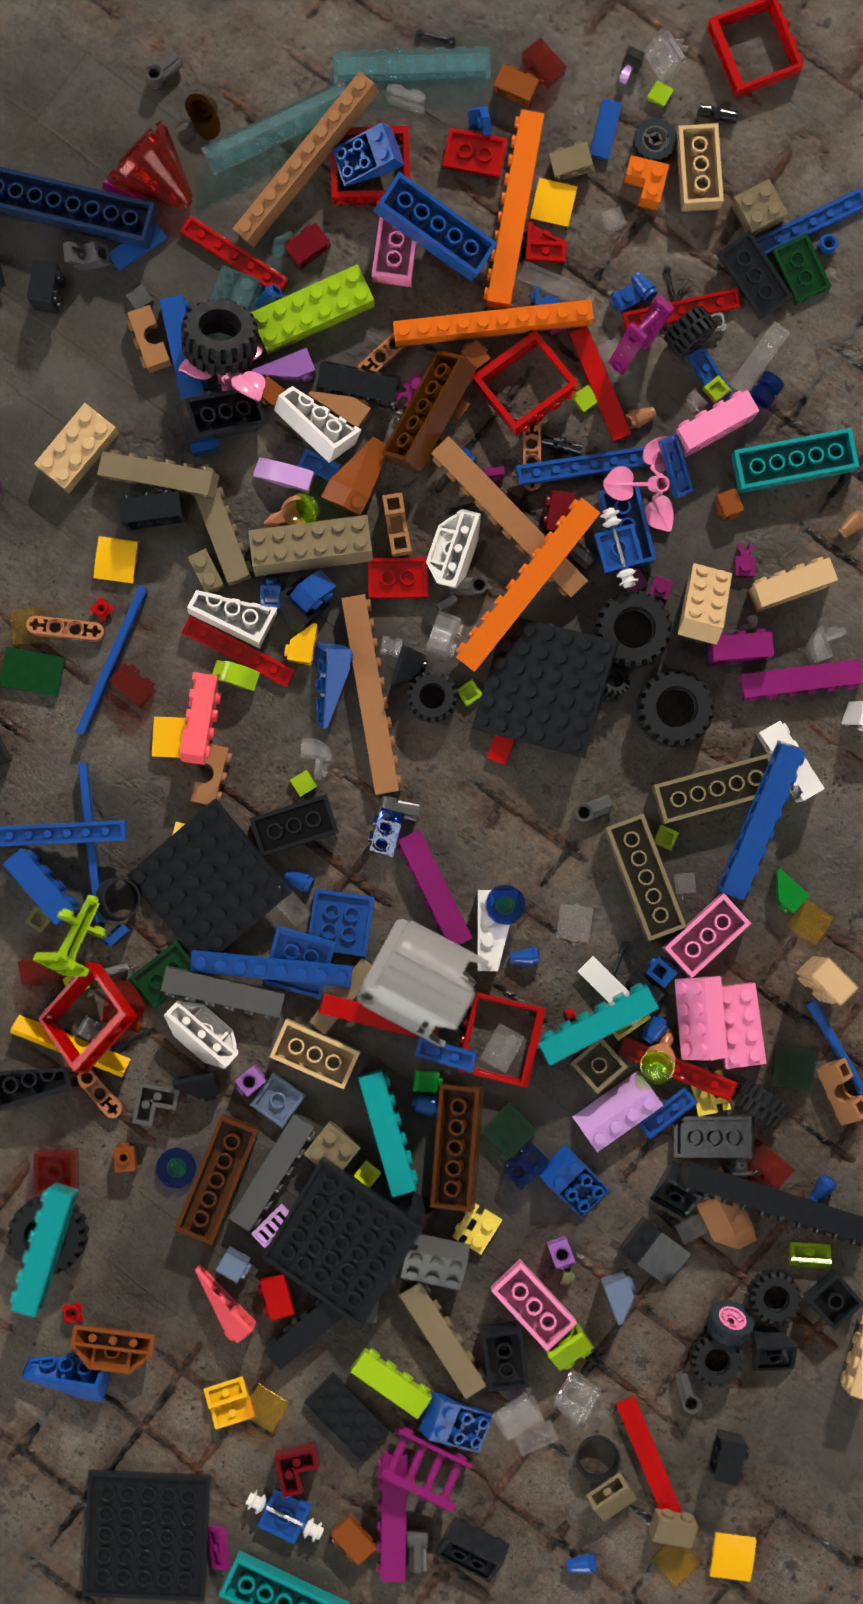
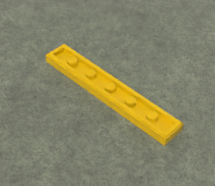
M19 1014L11 1027L10 1033L60 1053L40 1022ZM67 1034L80 1054L90 1044V1042ZM107 1050L94 1066L123 1077L131 1059Z

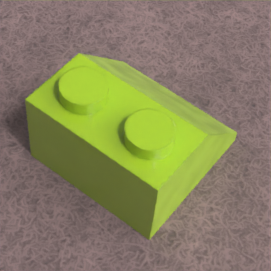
M576 1324L547 1352V1355L560 1371L563 1369L568 1370L574 1366V1361L580 1357L583 1359L590 1355L591 1349L594 1347L581 1326Z

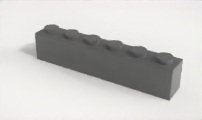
M172 966L166 967L161 991L165 992V996L174 998L177 995L185 996L184 1000L196 1002V999L204 1001L205 1005L216 1007V1004L224 1005V1009L235 1011L238 1008L244 1010L243 1013L255 1016V1013L264 1014L263 1018L275 1020V1017L280 1018L285 992L203 973L190 972L189 970Z
M294 1113L230 1215V1220L247 1231H250L252 1227L257 1228L262 1219L259 1216L262 1210H268L273 1202L270 1199L274 1192L278 1194L284 1184L281 1182L284 1175L289 1176L295 1167L292 1165L295 1157L300 1159L305 1151V1148L302 1147L305 1141L310 1142L316 1131L313 1130L315 1127L313 1123Z

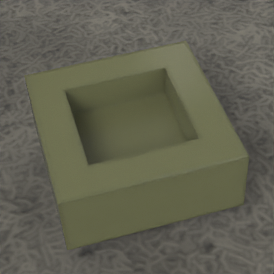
M39 906L34 907L25 921L26 924L40 933H44L51 922Z

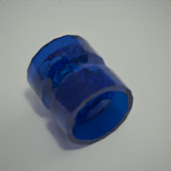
M764 371L757 380L758 385H754L749 393L756 405L769 409L775 400L774 395H778L785 384L775 374Z

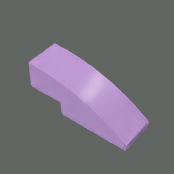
M259 457L253 477L309 494L315 473L298 466Z

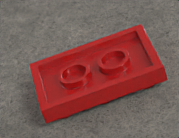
M449 128L442 168L500 179L507 138L492 135L484 136L481 133Z
M427 557L373 558V561H368V598H428Z

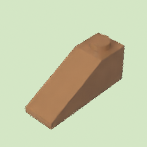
M310 391L308 394L315 404L321 407L325 406L330 410L329 413L337 418H344L347 420L346 423L353 428L356 426L361 429L371 415L370 404L363 399L358 400L355 397Z

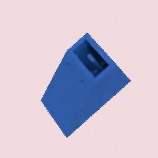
M382 122L332 149L344 186L388 174L404 165L392 128Z
M564 1145L537 1172L545 1184L581 1218L610 1191L567 1145Z
M434 1392L419 1431L430 1441L479 1453L494 1415L451 1396Z

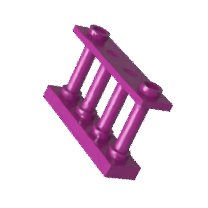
M660 294L654 299L638 327L634 323L629 325L608 361L611 368L622 376L627 371L639 349L642 347L647 351L652 346L675 308Z
M403 1427L402 1430L395 1429L394 1433L401 1436L389 1466H386L385 1469L378 1468L375 1476L447 1512H453L456 1504L450 1501L451 1492L461 1468L471 1469L472 1464L466 1462L467 1458L456 1453L454 1456L413 1436L414 1432L408 1428ZM409 1440L419 1446L407 1475H404L402 1478L396 1475V1469ZM427 1449L437 1455L425 1484H422L420 1487L414 1484V1477ZM445 1458L453 1462L454 1466L443 1493H440L438 1496L432 1493V1486Z

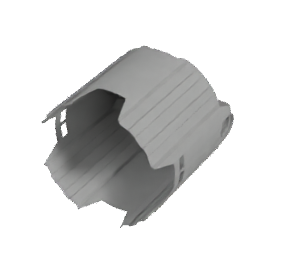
M399 919L396 920L357 994V999L367 1009L444 1049L446 1041L440 1039L432 1030L435 1026L451 1029L457 1028L475 994L472 989L476 981L465 970L467 963L471 961L488 967L489 961L414 921Z

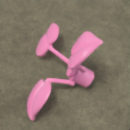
M259 338L257 354L254 359H257L263 352V343ZM187 359L179 366V371L185 372L197 379L205 380L213 376L208 371L202 372L198 370L197 366L194 367ZM247 371L244 374L239 373L238 375L237 373H226V375L221 377L220 373H216L218 383L222 384L221 391L236 389L257 401L261 400L265 388V379L261 374Z
M664 436L650 441L643 450V461L651 465L650 470L657 476L650 477L648 482L632 483L634 479L632 471L627 467L620 466L609 472L603 481V486L610 497L620 501L628 500L633 496L632 486H648L650 491L657 492L652 497V502L648 503L644 508L647 522L653 528L670 532L673 525V507L671 501L662 495L669 488V480L662 473L658 472L666 470L658 444L659 440L669 437Z

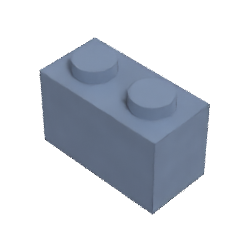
M229 1246L216 1271L237 1283L240 1278L244 1279L251 1267V1264L248 1262L251 1257Z

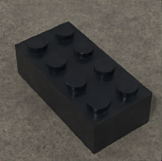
M236 389L185 398L175 406L188 445L258 431L267 424L260 401L250 398Z
M327 794L249 818L259 851L264 857L339 833Z

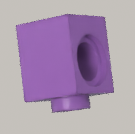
M254 1064L235 1080L237 1083L235 1087L241 1095L246 1094L248 1097L268 1079ZM245 1077H253L255 1085L248 1087L244 1081Z
M566 1236L547 1242L556 1269L561 1268V1270L571 1267L575 1259ZM560 1249L566 1250V1257L558 1258L556 1256L557 1251Z

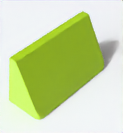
M790 1242L789 1266L819 1269L830 1268L832 1264L831 1244Z

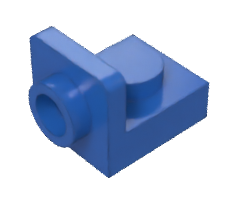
M487 106L468 109L470 129H482L484 136L492 135Z
M632 284L618 292L616 290L613 291L610 297L613 309L618 310L620 314L641 303V299Z
M535 286L534 293L530 295L531 305L534 306L559 303V297H554V295L550 294L539 297V286Z
M267 577L261 581V606L281 608L279 599L281 580H277L275 577Z
M118 924L111 930V936L105 932L106 937L100 940L104 945L114 947L132 930L127 924L122 926Z

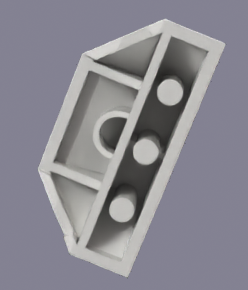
M461 509L457 514L438 525L426 560L437 584L457 588L466 577L479 539L480 513Z
M177 1001L165 1013L164 1017L173 1036L204 1063L225 1069L238 1055L233 1029L204 1004Z

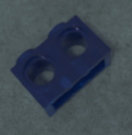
M381 807L379 815L375 814L372 826L376 827L375 831L371 830L369 835L370 851L393 857L404 818L403 813Z
M532 1141L529 1144L525 1143L518 1150L520 1154L515 1159L511 1157L504 1164L506 1167L503 1170L504 1173L521 1190L550 1162L549 1158ZM530 1152H535L538 1154V1158L534 1162H529L527 1155ZM520 1166L524 1169L521 1176H514L512 1174L515 1167Z

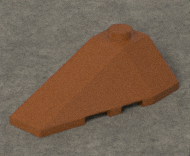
M372 437L328 480L320 498L352 516H360L369 500L386 458L381 454L386 444Z

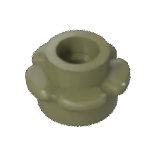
M572 1269L561 1270L559 1284L564 1285V1288H567L568 1285H572L574 1282L575 1274L572 1273Z

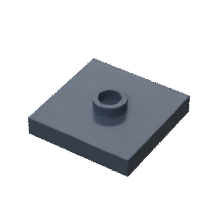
M273 1072L250 1106L283 1129L306 1094Z

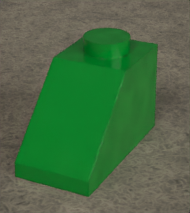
M781 868L774 871L775 900L779 903L777 906L784 913H795L810 895Z
M416 1067L413 1091L437 1092L438 1087L440 1088V1084L443 1083V1076L440 1075V1070Z

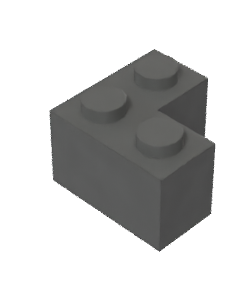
M141 1081L139 1083L132 1123L152 1127L156 1121L158 1107L171 1110L179 1108L182 1090L174 1086Z

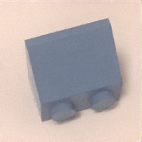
M623 1270L600 1278L618 1325L623 1324L634 1299L632 1291L636 1290L630 1275H625Z

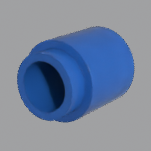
M660 1015L657 1018L652 1016L642 1028L640 1036L653 1045L669 1029L666 1026L668 1022Z
M417 1093V1096L412 1097L411 1108H414V1113L428 1116L437 1115L439 1099L436 1096Z

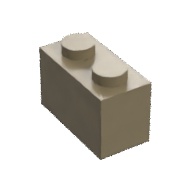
M579 141L571 147H560L549 153L557 182L595 171L588 142Z
M206 548L188 557L205 592L214 594L226 588Z
M620 1472L586 1495L594 1511L603 1522L637 1500L629 1483Z
M655 1508L648 1530L653 1542L691 1549L698 1525L694 1516L689 1513H678L669 1509Z

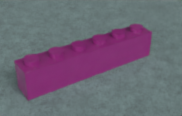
M860 659L746 673L738 676L741 699H747L748 703L760 701L759 698L767 697V700L779 699V695L787 694V698L799 696L800 692H806L807 695L818 694V690L826 689V693L836 692L840 687H846V690L858 689V685L863 683Z
M418 830L399 839L400 844L397 845L401 857L406 856L408 863L405 865L410 875L415 874L417 881H414L419 892L423 891L426 897L423 899L427 910L432 909L435 915L432 917L436 928H441L443 932L441 936L457 945L472 939L421 831Z
M383 1451V1458H379V1468L385 1469L386 1466H389L395 1451ZM407 1451L403 1452L396 1469V1475L402 1478L404 1475H407ZM378 1478V1491H382V1499H378V1512H382V1520H378L377 1533H381V1540H377V1553L381 1554V1561H377V1574H381V1582H405L407 1492Z

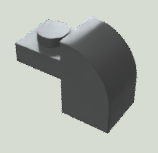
M70 241L63 243L65 263L73 265L75 270L98 269L110 264L108 245L96 241L85 245Z

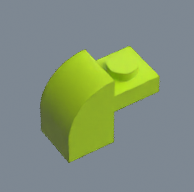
M216 660L212 675H217L219 682L251 691L255 690L260 672L249 667Z

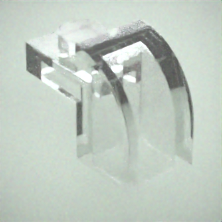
M823 626L810 634L806 642V652L811 665L834 656L829 642L847 634L845 627L838 629L837 626L826 629L827 633H825Z
M302 737L300 758L316 760L313 779L322 781L323 777H327L328 765H324V763L333 762L332 753L324 742Z

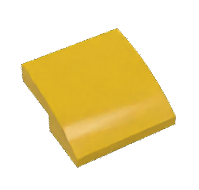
M539 178L530 218L568 227L578 186Z
M99 536L93 578L134 583L139 541Z
M154 717L152 757L180 758L183 729L188 726L185 724L186 718Z
M243 1376L204 1388L215 1430L255 1418L254 1409Z
M715 1532L712 1546L713 1555L709 1569L710 1577L750 1582L755 1557L756 1538Z

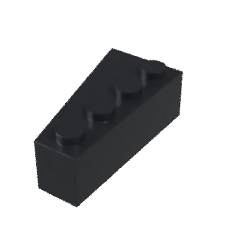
M71 1067L0 1071V1111L80 1087L76 1072H73Z

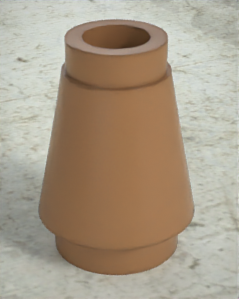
M648 407L630 410L625 415L629 428L638 429L656 418L655 409Z
M859 510L852 511L838 529V532L846 539L862 529L863 514Z

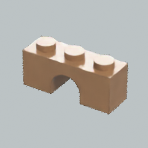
M150 305L128 312L129 319L126 322L130 332L134 331L136 338H133L136 349H140L143 356L139 358L143 368L147 367L149 373L172 366L163 342L157 344L147 342L149 333L159 329Z
M402 492L382 495L392 558L411 556L412 550Z
M210 743L211 754L210 758H206L205 764L213 768V778L207 783L195 781L190 800L204 805H208L213 799H217L221 803L223 792H220L221 785L226 783L228 773H225L226 766L231 764L233 756L229 748Z
M846 1058L828 1062L816 1070L818 1077L824 1086L827 1097L841 1126L861 1121L863 1119V1096H852L844 1088V1083L853 1077Z

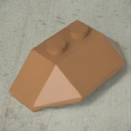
M721 1167L715 1169L717 1171L724 1172ZM702 1198L696 1205L714 1242L741 1249L757 1240L753 1224L747 1212L740 1210L739 1205L727 1206L721 1204V1200L717 1198L714 1201Z

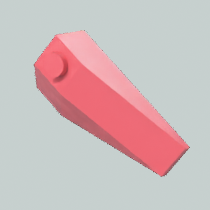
M199 1264L195 1271L222 1328L225 1330V1336L230 1341L240 1342L253 1331L256 1321Z

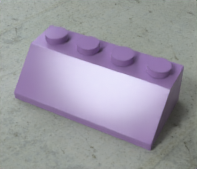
M637 1070L572 1117L594 1149L599 1152L664 1105Z

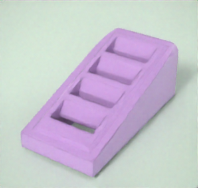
M282 1203L251 1233L264 1248L269 1245L279 1229L271 1219L274 1217L281 1225L283 1220L277 1213L281 1212L286 1217L289 1212ZM267 1223H268V1224L273 1228V1230L275 1231L273 1234H272V1232L265 1226ZM261 1229H262V1230L265 1232V1234L269 1237L267 1240H266L265 1237L259 1232Z

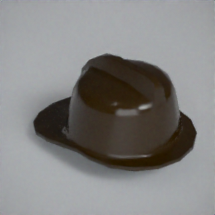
M190 94L186 98L185 109L195 130L204 139H215L219 135L221 128L217 115L218 106L215 100L205 94Z

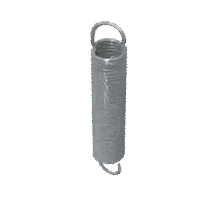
M123 963L105 968L104 970L109 976L127 972L130 968L128 963Z

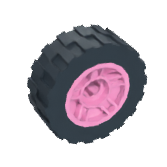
M721 1300L713 1305L707 1316L706 1326L711 1336L719 1343L735 1347L741 1346L747 1341L754 1327V1319L751 1317V1313L738 1302Z

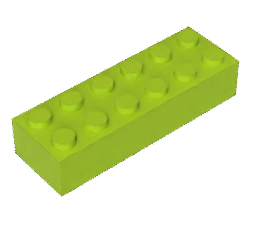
M357 264L251 313L258 323V336L263 343L267 355H270L375 307V302Z

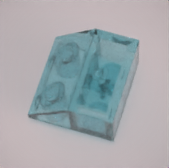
M222 265L209 299L219 300V298H223L225 301L233 300L238 305L242 304L245 306L246 311L252 312L261 289L260 279Z

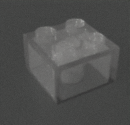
M439 611L425 647V654L448 661L449 657L453 658L457 648V644L454 642L456 638L460 639L464 629V625L461 624L462 619Z

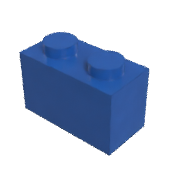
M319 569L299 583L289 597L307 613L311 609L317 610L323 604V601L325 603L334 596L332 592L337 585Z

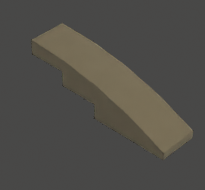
M362 957L352 970L351 988L338 986L332 995L354 1000L372 965ZM318 1010L309 1023L325 1035L338 1018L320 1014Z

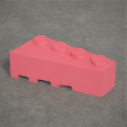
M193 672L194 689H190L189 707L191 709L186 711L185 724L188 726L183 729L180 759L181 762L205 765L206 758H210L211 754L209 741L214 739L215 728H212L213 722H217L218 710H216V706L221 703L222 693L218 690L217 675Z

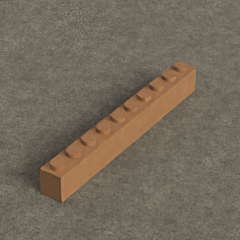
M360 71L357 73L233 227V230L253 248L379 93L375 83Z
M449 436L431 453L433 456L431 460L439 468L443 466L448 471L446 476L453 483L457 480L461 485L459 489L467 497L471 495L475 499L473 503L480 511L485 509L488 512L489 516L487 518L495 526L499 524L503 528L501 532L508 540L513 538L517 542L515 547L522 554L526 552L531 556L537 547L541 549L544 546L545 542L543 539L546 536ZM566 557L548 579L550 583L554 581L559 586L557 590L564 597L567 595L572 597L588 581Z
M365 594L341 598L349 645L353 654L352 663L375 795L399 792V787H402L401 775L396 776L395 768L399 767L397 755L393 756L392 748H395L394 736L389 735L388 728H392L390 716L386 717L385 709L389 708L387 696L383 697L382 695L385 683L384 677L379 678L378 670L382 669L380 657L376 658L375 650L379 649L377 638H373L371 632L375 630L373 618L369 619L368 611H372L370 599H366Z

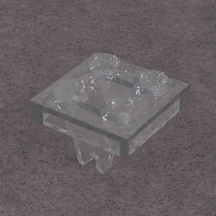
M667 26L660 28L643 51L656 76L663 84L668 83L684 64L686 58L683 52L688 49L687 45H681L684 39H674Z
M571 1369L552 1405L576 1425L583 1427L602 1390L580 1372Z

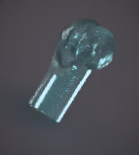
M290 230L274 239L272 246L274 256L280 257L284 254L286 241L293 237Z

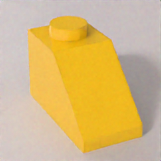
M313 623L290 639V644H286L284 656H287L288 662L312 666L318 624Z

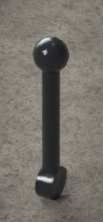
M422 29L416 31L418 37L425 36L448 42L450 46L456 43L454 37L446 38L423 32Z
M666 266L663 271L667 275L672 301L674 302L677 301L670 275L671 268Z
M472 502L445 509V514L475 506V504Z
M626 941L620 944L621 950L612 973L616 979L624 951L629 946Z
M144 1028L143 1032L121 1045H115L113 1051L119 1053L122 1048L142 1036H148L151 1033L150 1029Z

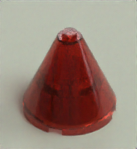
M160 120L155 124L157 126L155 132L150 128L119 160V164L116 167L118 171L116 172L112 169L106 179L113 186L178 210L182 208L186 210L193 203L191 200L193 194L168 127Z

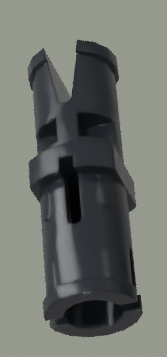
M700 103L697 116L712 118L715 122L720 120L736 124L739 111L724 109L720 105L714 107Z
M545 433L542 446L555 448L559 452L563 453L564 451L578 456L581 455L583 448L582 443L567 440L566 437L558 438Z

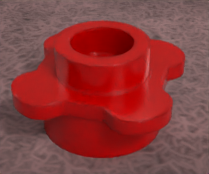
M103 597L98 598L97 603L90 607V612L96 614L100 621H105L110 613L114 611L113 605H109Z
M80 1302L72 1305H63L62 1310L64 1311V1322L66 1324L83 1321L84 1315L81 1312L82 1304Z

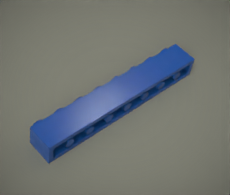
M183 295L159 299L181 401L185 398L206 395L204 390L208 388L206 379H197L185 372L179 371V366L186 359L181 347V323L184 315L190 309L189 301H185ZM219 439L191 444L194 456L198 457L217 453V446H220Z
M777 740L719 882L718 889L721 893L744 900L745 896L749 895L752 879L757 876L759 871V862L766 855L768 840H771L774 835L773 828L775 823L781 818L782 806L789 799V789L796 782V772L805 760V751L800 747Z

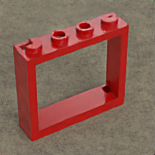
M756 0L711 17L708 20L706 28L734 98L798 75L804 66L803 56L797 50L796 38L790 33L789 21L787 18H784L782 4H779L778 0ZM768 10L790 67L744 84L722 27Z
M409 125L389 126L393 130L396 141H403L404 175L410 179ZM374 126L351 127L339 143H345ZM331 151L332 203L342 205V207L348 204L365 206L368 203H376L377 205L386 190L338 191L337 164Z
M536 330L479 370L472 378L474 386L515 437L524 431L526 433L533 423L542 421L548 412L557 410L563 401L567 398L572 399L573 395L579 390L577 380ZM538 346L568 384L522 418L515 421L486 383Z
M91 962L84 966L89 969L87 976H75L71 979L66 988L56 996V999L50 1006L45 1008V1011L38 1018L73 1072L87 1073L138 1017L102 965ZM96 979L119 1012L80 1054L58 1023V1020L92 981Z
M475 991L468 1006L471 1007L470 1014L465 1015L463 1026L466 1027L465 1035L461 1034L458 1046L468 1050L479 999L536 1012L521 1078L474 1068L473 1073L457 1069V1071L528 1088L546 1008Z

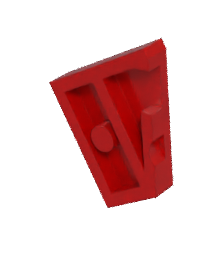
M528 222L526 261L565 264L566 241L559 237H554L547 230L543 231L534 226V223Z

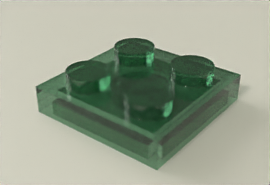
M775 1045L771 1086L813 1090L816 1050Z
M510 1102L481 1129V1132L509 1160L538 1131Z

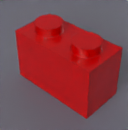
M279 1272L261 1277L258 1290L260 1296L265 1298L266 1303L263 1304L265 1315L270 1316L272 1321L295 1314L296 1309L286 1275Z

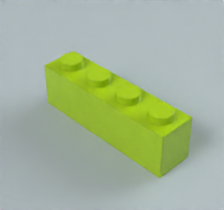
M364 1348L351 1367V1373L418 1419L432 1399L431 1390L422 1383L420 1385L413 1381L414 1378L407 1372L402 1374L396 1369L397 1366L389 1360L385 1362L374 1349L370 1348L368 1350Z

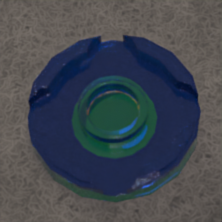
M500 885L493 888L485 900L487 915L500 925H510L517 922L524 914L526 908V901L522 892L511 885Z
M170 1148L163 1152L157 1160L156 1172L161 1183L167 1187L182 1188L195 1177L197 1170L196 1160L192 1153L184 1148Z

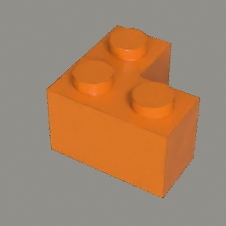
M631 155L624 183L643 187L638 206L658 210L669 164Z

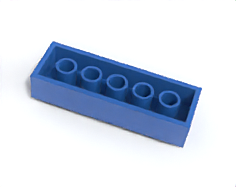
M398 172L373 212L469 281H472L479 274L498 244L401 172Z

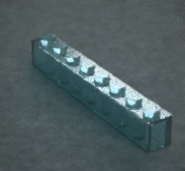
M459 46L454 49L437 47L435 49L417 48L415 50L399 48L395 51H387L386 49H378L376 51L361 49L357 52L339 50L333 52L334 84L350 83L359 71L374 83L490 79V48H485L484 46H476L474 48Z
M341 80L202 147L203 155L214 176L314 128L345 90L346 84Z

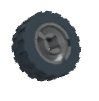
M662 118L645 120L638 126L634 134V154L640 158L661 163L667 162L672 157L677 143L676 130L674 131L672 124L670 125L668 121H664ZM656 139L658 142L653 144L652 140Z

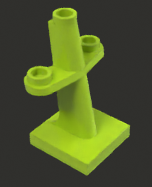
M87 895L76 918L73 916L74 912L63 908L62 911H59L57 917L72 925L58 953L36 952L33 960L64 976L86 977L89 969L76 963L75 957L86 933L100 939L106 937V929L100 926H94V928L90 926L98 909L99 899L95 896Z

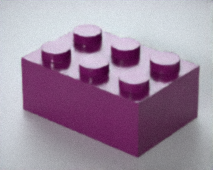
M757 629L749 634H746V631H735L731 635H726V632H722L717 645L706 642L708 666L767 661L774 656L772 632H766V629Z

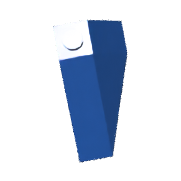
M315 642L314 668H318L319 674L318 679L315 680V687H317L320 695L316 699L317 724L322 728H328L349 673L353 654L350 648L343 645Z
M67 1353L66 1356L54 1357L52 1355L28 1359L21 1378L82 1399L102 1402L109 1385L110 1372L88 1369L78 1355Z

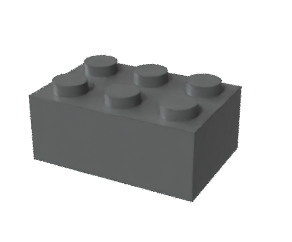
M420 1234L403 1262L401 1278L461 1290L468 1263L470 1244Z

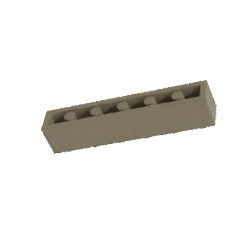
M110 449V452L102 451L97 475L105 479L164 490L174 489L180 493L215 499L220 475L213 472V468L202 466L201 469H197L195 465L183 463V466L176 465L177 462L167 459L164 462H159L158 458L146 456V459H142L140 455L128 453V456L121 455L122 452Z
M217 487L215 499L195 495L228 585L232 586L251 579L250 572H253L249 560L245 561L243 554L246 551L243 543H238L236 538L239 532L236 524H231L229 517H232L229 505L224 506L222 499L226 497L222 487Z
M415 1281L399 1291V1296L459 1390L467 1399L486 1386L485 1379L487 1376L481 1367L479 1369L474 1363L476 1359L470 1350L466 1351L463 1344L465 1342L459 1333L455 1334L452 1327L454 1325L449 1316L444 1317L440 1311L443 1307L437 1298L433 1300L430 1295L432 1290L429 1285Z

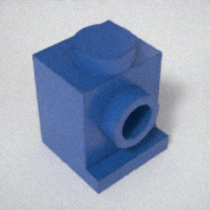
M661 955L658 958L653 957L647 965L650 968L646 973L666 988L681 969L675 967ZM660 966H663L666 972H662Z

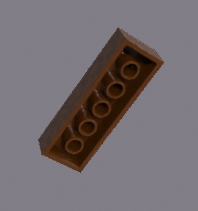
M437 350L381 454L397 466L421 472L460 399L463 397L477 367L463 355Z
M451 1083L440 1084L430 1207L466 1212L475 1209L484 1087Z
M224 1113L220 1115L175 1226V1231L210 1245L214 1243L260 1130L259 1127Z

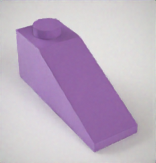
M307 348L251 370L261 374L264 379L268 376L274 381L308 382L316 375V370Z

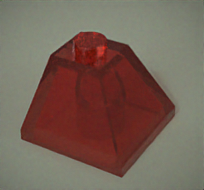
M114 978V984L138 1016L127 1029L140 1033L146 1004L133 984ZM106 994L101 1021L109 1023L119 1011Z

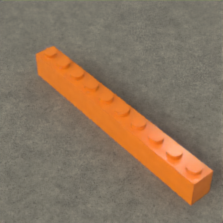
M521 109L520 117L516 116L514 128L518 130L517 135L512 136L511 147L514 148V152L509 154L507 164L511 169L510 173L505 175L504 185H507V191L502 192L500 203L504 205L503 211H499L497 223H500V230H496L494 241L498 244L496 250L494 249L491 253L490 261L494 262L493 269L489 268L487 275L490 286L489 288L485 287L483 298L487 300V307L498 309L510 308L544 113Z
M592 299L400 320L393 321L395 345L396 347L529 333L534 330L538 332L592 326L594 316Z
M583 498L579 501L575 499L568 507L571 510L566 517L562 515L555 524L558 526L555 532L552 533L550 531L543 539L545 542L544 546L541 549L539 547L535 549L530 556L533 559L529 565L523 564L518 571L521 575L516 581L512 578L505 587L508 590L504 596L499 595L493 602L495 608L491 613L488 610L480 619L483 622L480 627L477 628L475 626L468 634L470 637L466 644L462 642L456 649L458 653L456 658L474 672L599 516L600 512Z

